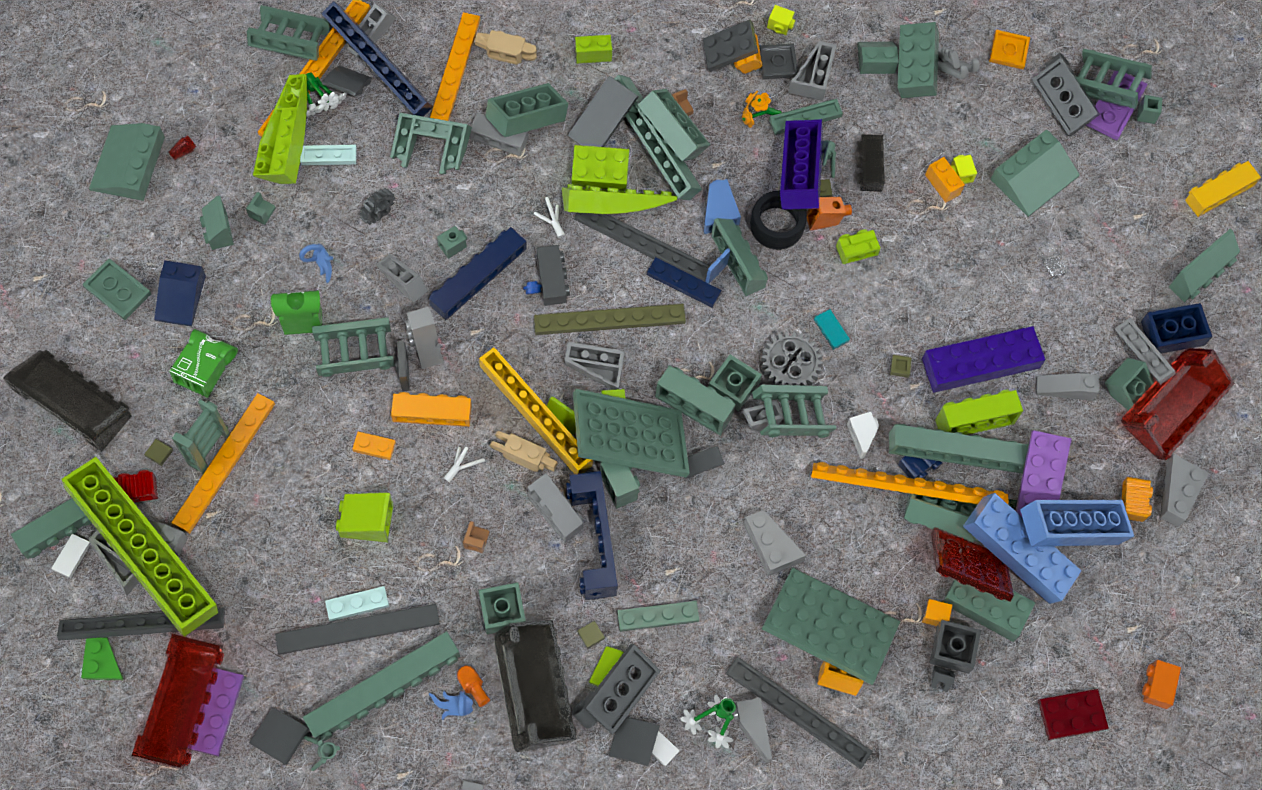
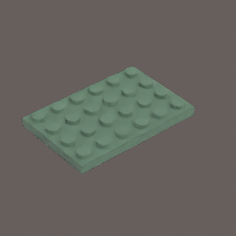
M575 389L573 392L578 457L680 477H687L690 474L681 410Z
M792 567L762 630L873 685L901 621Z

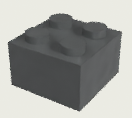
M941 620L936 628L929 664L969 674L975 666L981 630Z

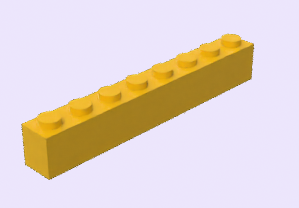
M494 347L479 358L480 368L574 474L585 473L593 466V460L578 457L577 440Z

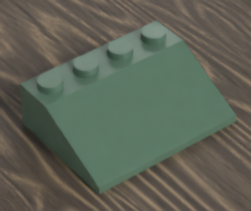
M145 123L111 125L89 190L144 201L165 139L161 127Z
M1046 129L997 167L990 180L1029 217L1077 179L1080 174L1061 143Z

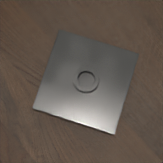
M794 43L759 46L763 79L791 78L797 75L798 67Z
M397 341L398 361H395L396 373L399 372L402 391H409V363L406 344L404 341Z

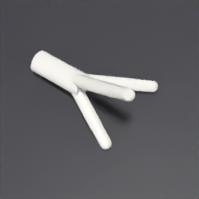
M546 197L545 200L552 220L538 212H534V215L551 224L558 238H561L565 234L558 222L559 205L555 206L554 214L549 197Z
M458 447L454 465L444 476V479L450 483L459 470L482 463L485 459L482 458L459 466L468 447H465L462 453L461 447Z

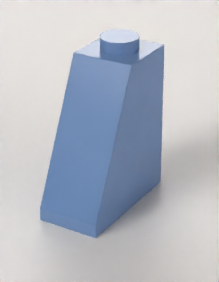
M727 179L715 180L709 185L704 234L712 233L714 219L717 218L732 219L735 225L740 224L741 215Z

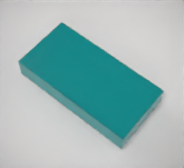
M831 309L814 317L815 323L833 350L850 341V338Z

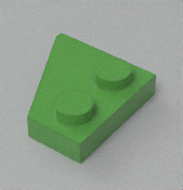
M87 638L81 678L86 680H123V675L118 667V662L113 654L109 639Z

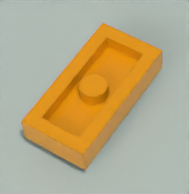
M358 431L352 450L353 452L391 460L396 441Z

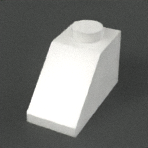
M871 412L849 418L847 423L860 459L865 457L879 427L877 418L873 417Z

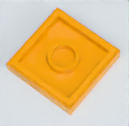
M996 30L989 62L1023 70L1030 37Z

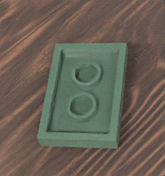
M110 258L82 284L87 291L123 320H126L152 294L150 290Z

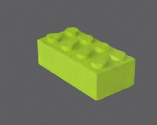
M1006 389L995 395L984 394L977 399L966 398L959 403L948 402L943 405L935 421L938 429L944 432H960L963 435H970L1014 425L1022 414L1023 408L1017 391Z

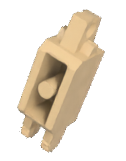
M491 30L490 34L477 33L475 45L486 49L487 55L491 59L517 65L521 63L522 59L535 61L537 58L536 46L526 43L525 38L519 35H510Z
M501 431L496 432L495 436L505 441L506 444L504 446L493 441L489 446L503 453V457L534 472L543 471L544 468L554 472L557 461L550 458V454L546 452L545 448L512 433L508 435Z

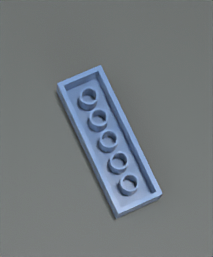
M996 493L984 496L963 525L969 533L1049 604L1062 601L1081 572L1055 546L1031 547L1023 518Z
M1035 500L1020 509L1031 547L1119 545L1134 537L1123 500Z

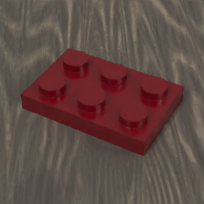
M1098 689L1038 700L1048 741L1109 729Z

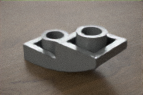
M715 446L688 456L690 474L686 478L724 465L719 447Z

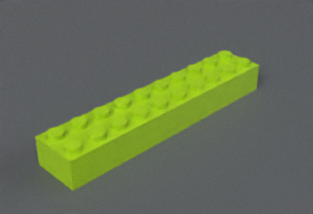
M94 457L61 479L68 494L183 637L218 613L217 605L97 457Z

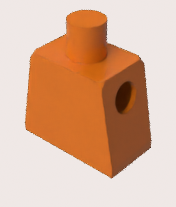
M820 197L819 208L808 209L806 212L810 231L837 226L844 216L852 214L851 205H844L841 197Z

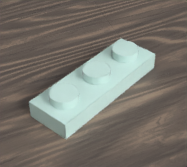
M356 145L303 146L300 163L301 165L356 164L357 147Z
M385 586L325 600L329 621L389 607Z

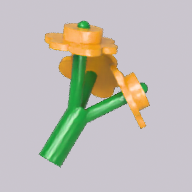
M757 90L754 94L750 93L746 97L745 102L747 106L744 108L742 120L749 128L754 125L753 118L764 114L773 116L782 113L780 110L768 107L771 99L767 93L757 95ZM751 105L758 113L752 114L749 112L748 107Z

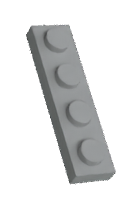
M1131 318L1115 328L1117 334L1138 359L1146 363L1150 373L1160 385L1176 374L1172 366Z

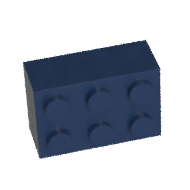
M1201 303L1147 312L1141 320L1145 336L1160 353L1205 346L1213 337Z

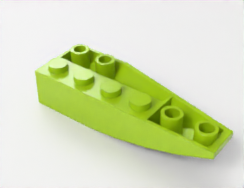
M289 75L260 140L253 171L254 177L278 184H296L305 137L307 75Z
M568 184L567 187H562L564 211L619 214L646 210L677 200V196L672 195L670 191H661V194H654L653 190H643V193L636 192V189L618 191L619 188H607V190H600L601 187L586 185L585 189L582 188L583 186Z

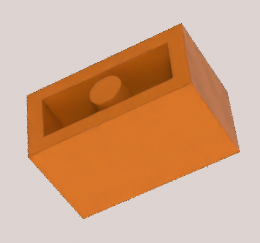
M1156 660L1149 664L1146 671V676H1149L1148 681L1144 684L1142 695H1144L1143 702L1164 709L1173 706L1181 667L1161 660Z

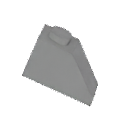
M774 401L772 405L776 424H780L784 419L778 402ZM764 404L743 410L750 428L760 432L768 426Z

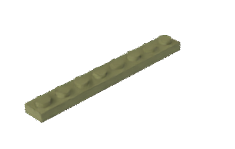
M684 304L534 315L535 335L685 324L686 322Z

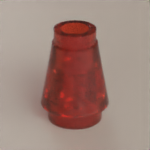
M188 135L182 136L168 153L174 160H177L193 152V149L197 146Z

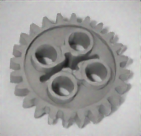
M793 331L792 336L785 332L784 337L780 333L777 339L772 337L771 343H766L767 349H763L762 354L764 355L761 357V361L764 362L761 368L766 369L764 375L770 374L768 381L775 380L774 385L779 383L781 385L807 386V383L812 385L813 379H818V374L822 370L820 367L823 365V362L819 361L823 356L818 354L820 348H814L816 342L809 343V336L803 339V333L797 337L795 331ZM785 347H791L794 351H787ZM801 349L802 351L797 355L796 360L791 363L787 372L783 374L782 372L786 369L788 362L792 361L796 352ZM801 357H806L809 361L804 362L801 360ZM775 361H780L783 365L778 366L775 364ZM795 371L799 375L793 376L790 372Z

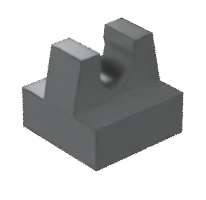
M934 666L932 671V688L936 689L937 684L942 682L944 683L943 691L948 692L955 680L954 671Z

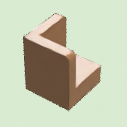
M684 89L672 94L688 116L692 115L694 110L687 100L688 91Z
M470 521L463 541L464 548L483 553L490 534L489 530L476 527L474 522Z

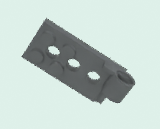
M1058 53L1045 63L1047 68L1032 80L1067 134L1072 136L1098 117L1100 113L1074 76L1075 73L1071 69L1068 60L1062 53ZM1060 78V85L1053 87V81ZM1065 92L1070 94L1067 101L1062 100V95ZM1078 106L1079 112L1073 116L1071 110L1073 107Z
M630 644L596 690L590 691L585 699L575 705L572 715L587 729L594 726L598 721L613 735L661 670L635 644ZM635 667L637 676L633 679L630 672ZM623 683L625 685V692L621 695L618 688ZM611 699L613 701V708L608 711L606 704Z

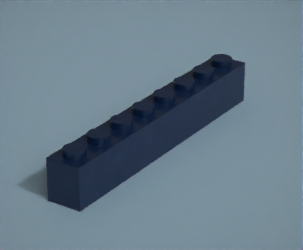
M333 1L321 13L414 115L424 117L434 107L342 6Z

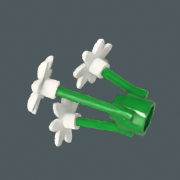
M312 72L305 74L307 75V100L309 103L306 117L321 113L323 109L327 111L329 105L331 106L330 109H335L346 98L347 93L344 92L338 96L323 85L320 79L315 77ZM319 86L323 88L329 94V96L327 94H324L319 88ZM308 90L310 92L316 90L322 98L318 101V104L321 105L316 107L313 104Z
M715 695V703H707L711 708L698 716L695 715L694 710H691L690 713L686 709L683 711L684 717L680 719L686 723L684 729H690L693 735L696 734V730H702L698 723L707 715L712 716L716 714L718 722L721 718L726 719L722 729L717 726L715 732L708 730L709 735L712 736L708 738V741L716 742V748H719L721 745L726 749L729 748L728 743L733 742V739L727 737L729 731L726 729L733 719L732 713L736 709L735 703L731 698L724 697L720 701L719 697Z

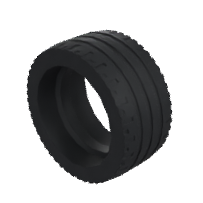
M780 190L766 193L757 200L753 207L750 219L752 234L761 245L769 249L781 250L790 248L799 241L804 233L807 222L806 209H783L793 215L796 220V226L787 232L772 231L761 221V214L772 208L782 209Z

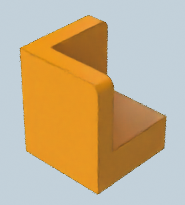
M929 599L922 623L937 626L941 620L950 621L952 604Z

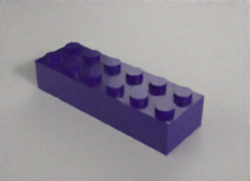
M822 119L785 122L780 186L782 209L819 208L823 149Z
M1034 326L925 351L922 357L933 393L1040 369L1046 360Z

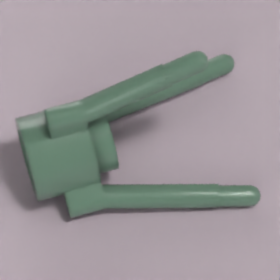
M825 140L823 141L822 165L825 166L827 160L831 158V177L834 178L836 145L832 141Z
M305 735L304 737L305 740L319 746L317 753L320 760L311 768L312 771L326 763L327 759L333 758L336 752L340 750V747L335 746L332 742L323 743L322 740H317Z

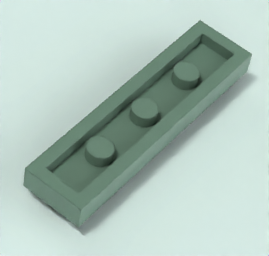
M833 99L770 116L769 122L774 134L777 135L785 132L786 121L822 119V122L842 117L843 112L838 100Z
M697 601L617 610L620 632L699 622Z

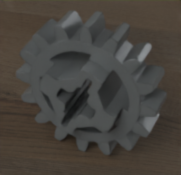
M386 188L375 192L365 200V206L360 209L362 211L359 214L360 218L369 225L380 221L383 216L388 215L391 211L390 206L394 204L393 201L395 200L394 194Z

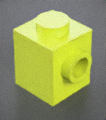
M775 5L769 17L767 28L776 33L787 35L789 29L792 30L796 20L793 19L795 12Z
M958 155L953 158L951 167L963 183L974 182L977 171L972 156Z

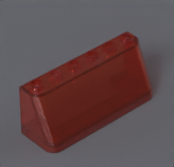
M1190 348L1183 351L1171 364L1176 374L1161 385L1156 380L1122 417L1121 423L1125 429L1157 459L1167 460L1170 458L1172 453L1183 444L1188 435L1195 430L1196 426L1206 418L1207 414L1235 384L1214 349Z
M176 634L171 635L165 653L168 659L143 735H138L131 755L135 760L182 770L185 766H189L192 758L190 750L192 745H196L199 735L196 731L198 725H202L205 717L203 709L205 704L208 705L212 693L209 691L211 685H215L218 677L216 669L218 664L221 665L223 662L224 653L221 652V646Z

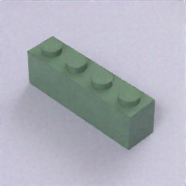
M71 498L15 531L11 536L21 553L29 559L38 556L42 550L55 546L62 538L75 534L77 529L84 525H90L92 522Z

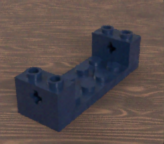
M601 471L569 475V482H566L567 499L571 500L572 506L593 503V516L597 515L595 517L596 534H600L597 541L598 552L603 554L600 555L601 568L583 570V577H579L580 594H584L585 600L617 596L618 583Z

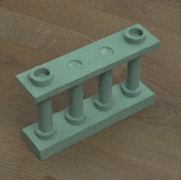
M263 5L260 6L262 22L258 29L248 28V46L315 61L318 60L319 42L317 41L320 35L327 36L330 32V23L327 19ZM269 23L279 25L275 33L265 31ZM286 27L296 29L292 37L283 35ZM303 31L313 33L310 41L300 39Z
M1083 49L1084 65L1076 79L1088 97L1136 109L1138 105V92L1136 90L1142 78H1152V65L1094 50ZM1091 65L1101 67L1095 81L1085 79ZM1108 69L1119 71L1112 85L1102 83ZM1126 73L1135 75L1128 90L1119 88Z
M389 317L312 327L314 339L319 341L321 345L322 365H316L318 376L330 377L333 374L378 368L386 370L395 366L393 356L387 355L385 334L391 332ZM369 334L378 335L380 353L378 358L368 359L366 336ZM352 336L359 338L361 360L349 361L347 338ZM338 338L342 362L330 363L328 341Z
M760 385L752 392L753 399H761L765 405L768 426L760 431L761 435H769L771 438L780 435L818 436L819 438H825L836 429V425L825 424L821 400L828 394L827 386ZM772 400H778L781 403L785 425L776 424ZM788 400L797 402L801 425H793ZM804 400L813 402L818 425H809Z
M200 399L198 401L202 409L200 416L187 434L181 435L176 432L172 440L186 463L204 474L208 468L205 463V457L221 435L228 438L230 433L217 410L218 407L210 401L204 402Z

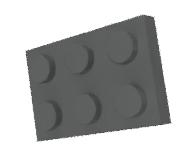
M751 20L703 38L707 69L710 72L758 53L754 26Z

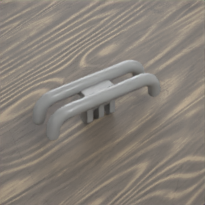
M939 43L938 57L943 60V63L938 62V70L958 79H965L968 72L975 73L979 70L980 66L977 58L972 60V65L959 60L957 51L945 46L941 48Z

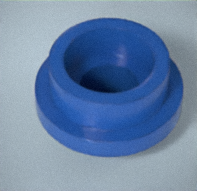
M538 281L527 282V286L523 287L526 290V294H535L541 292L542 284H538Z

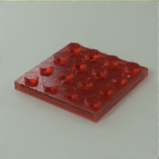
M934 527L931 537L936 572L943 577L956 579L960 584L973 586L980 592L990 593L999 600L1011 602L1014 593L1009 569L999 558L985 547Z

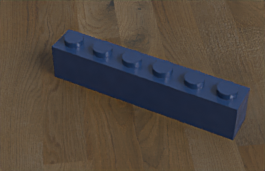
M512 227L508 230H503L494 242L488 243L484 251L476 254L468 265L462 266L453 278H448L444 286L432 292L429 298L430 306L443 319L447 320L527 249L526 240Z

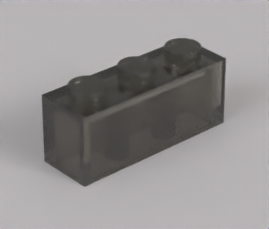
M862 134L860 141L856 143V152H859L856 167L860 170V173L857 174V184H860V191L882 192L885 184L883 135Z

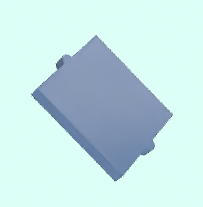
M727 248L708 268L706 283L710 284L727 266L730 249Z

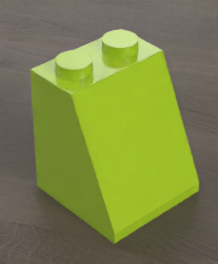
M345 494L344 500H341L339 505V512H342L341 518L337 519L336 531H338L340 537L388 543L394 507L391 494Z

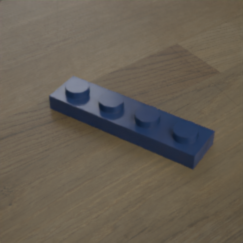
M656 257L647 271V275L711 308H713L721 294L720 289Z

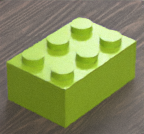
M574 145L572 184L583 186L582 188H585L586 185L601 187V189L619 188V190L625 191L627 188L629 149Z

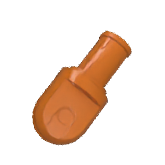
M462 666L457 673L459 683L466 693L472 694L479 707L485 706L490 701V698L481 687L482 679L473 667Z

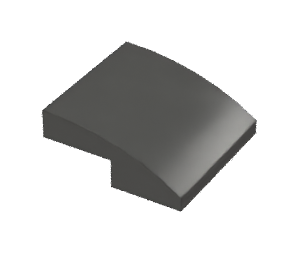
M339 65L325 77L322 84L350 95L358 96L362 94L365 86L370 85L372 77Z
M272 707L249 743L287 765L309 731V728Z
M626 717L615 732L608 756L648 767L660 725Z

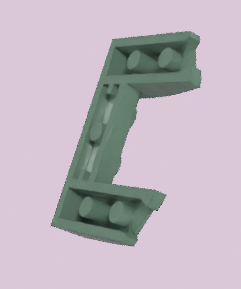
M400 113L390 157L392 159L395 157L399 158L402 161L401 166L407 168L417 135L446 140L439 174L444 175L446 170L452 168L459 170L472 127L464 123Z

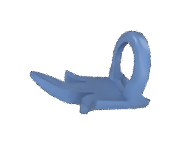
M320 243L303 248L299 253L300 260L303 262L316 261L320 267V275L326 273V283H329L332 274L330 260H333V257L329 256L324 246ZM314 250L312 258H304L308 251Z
M444 691L443 697L449 700L446 702L439 701L436 696L429 693L439 708L449 710L442 714V720L449 715L465 716L473 711L471 707L473 701L465 695V691H460L459 696H449Z

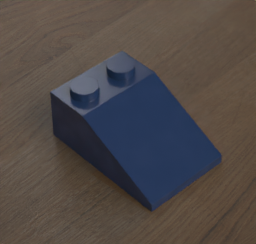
M164 260L159 279L155 321L192 327L206 278L202 266Z

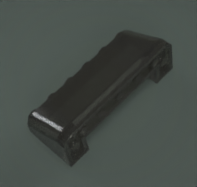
M39 350L3 377V380L11 390L26 400L29 398L81 434L87 443L100 452L106 448L132 417L128 411L129 407L122 401L117 403L109 392H101L97 384L91 380L89 382L85 381L81 373L76 370L74 372L69 370V366L62 360L56 361L53 359L54 355L47 350L44 352Z
M553 620L509 623L496 632L494 637L512 744L516 752H525L570 743L576 740V728L573 725L572 708L569 705L568 687L564 679L565 671L561 664V650L557 643V630L554 627Z

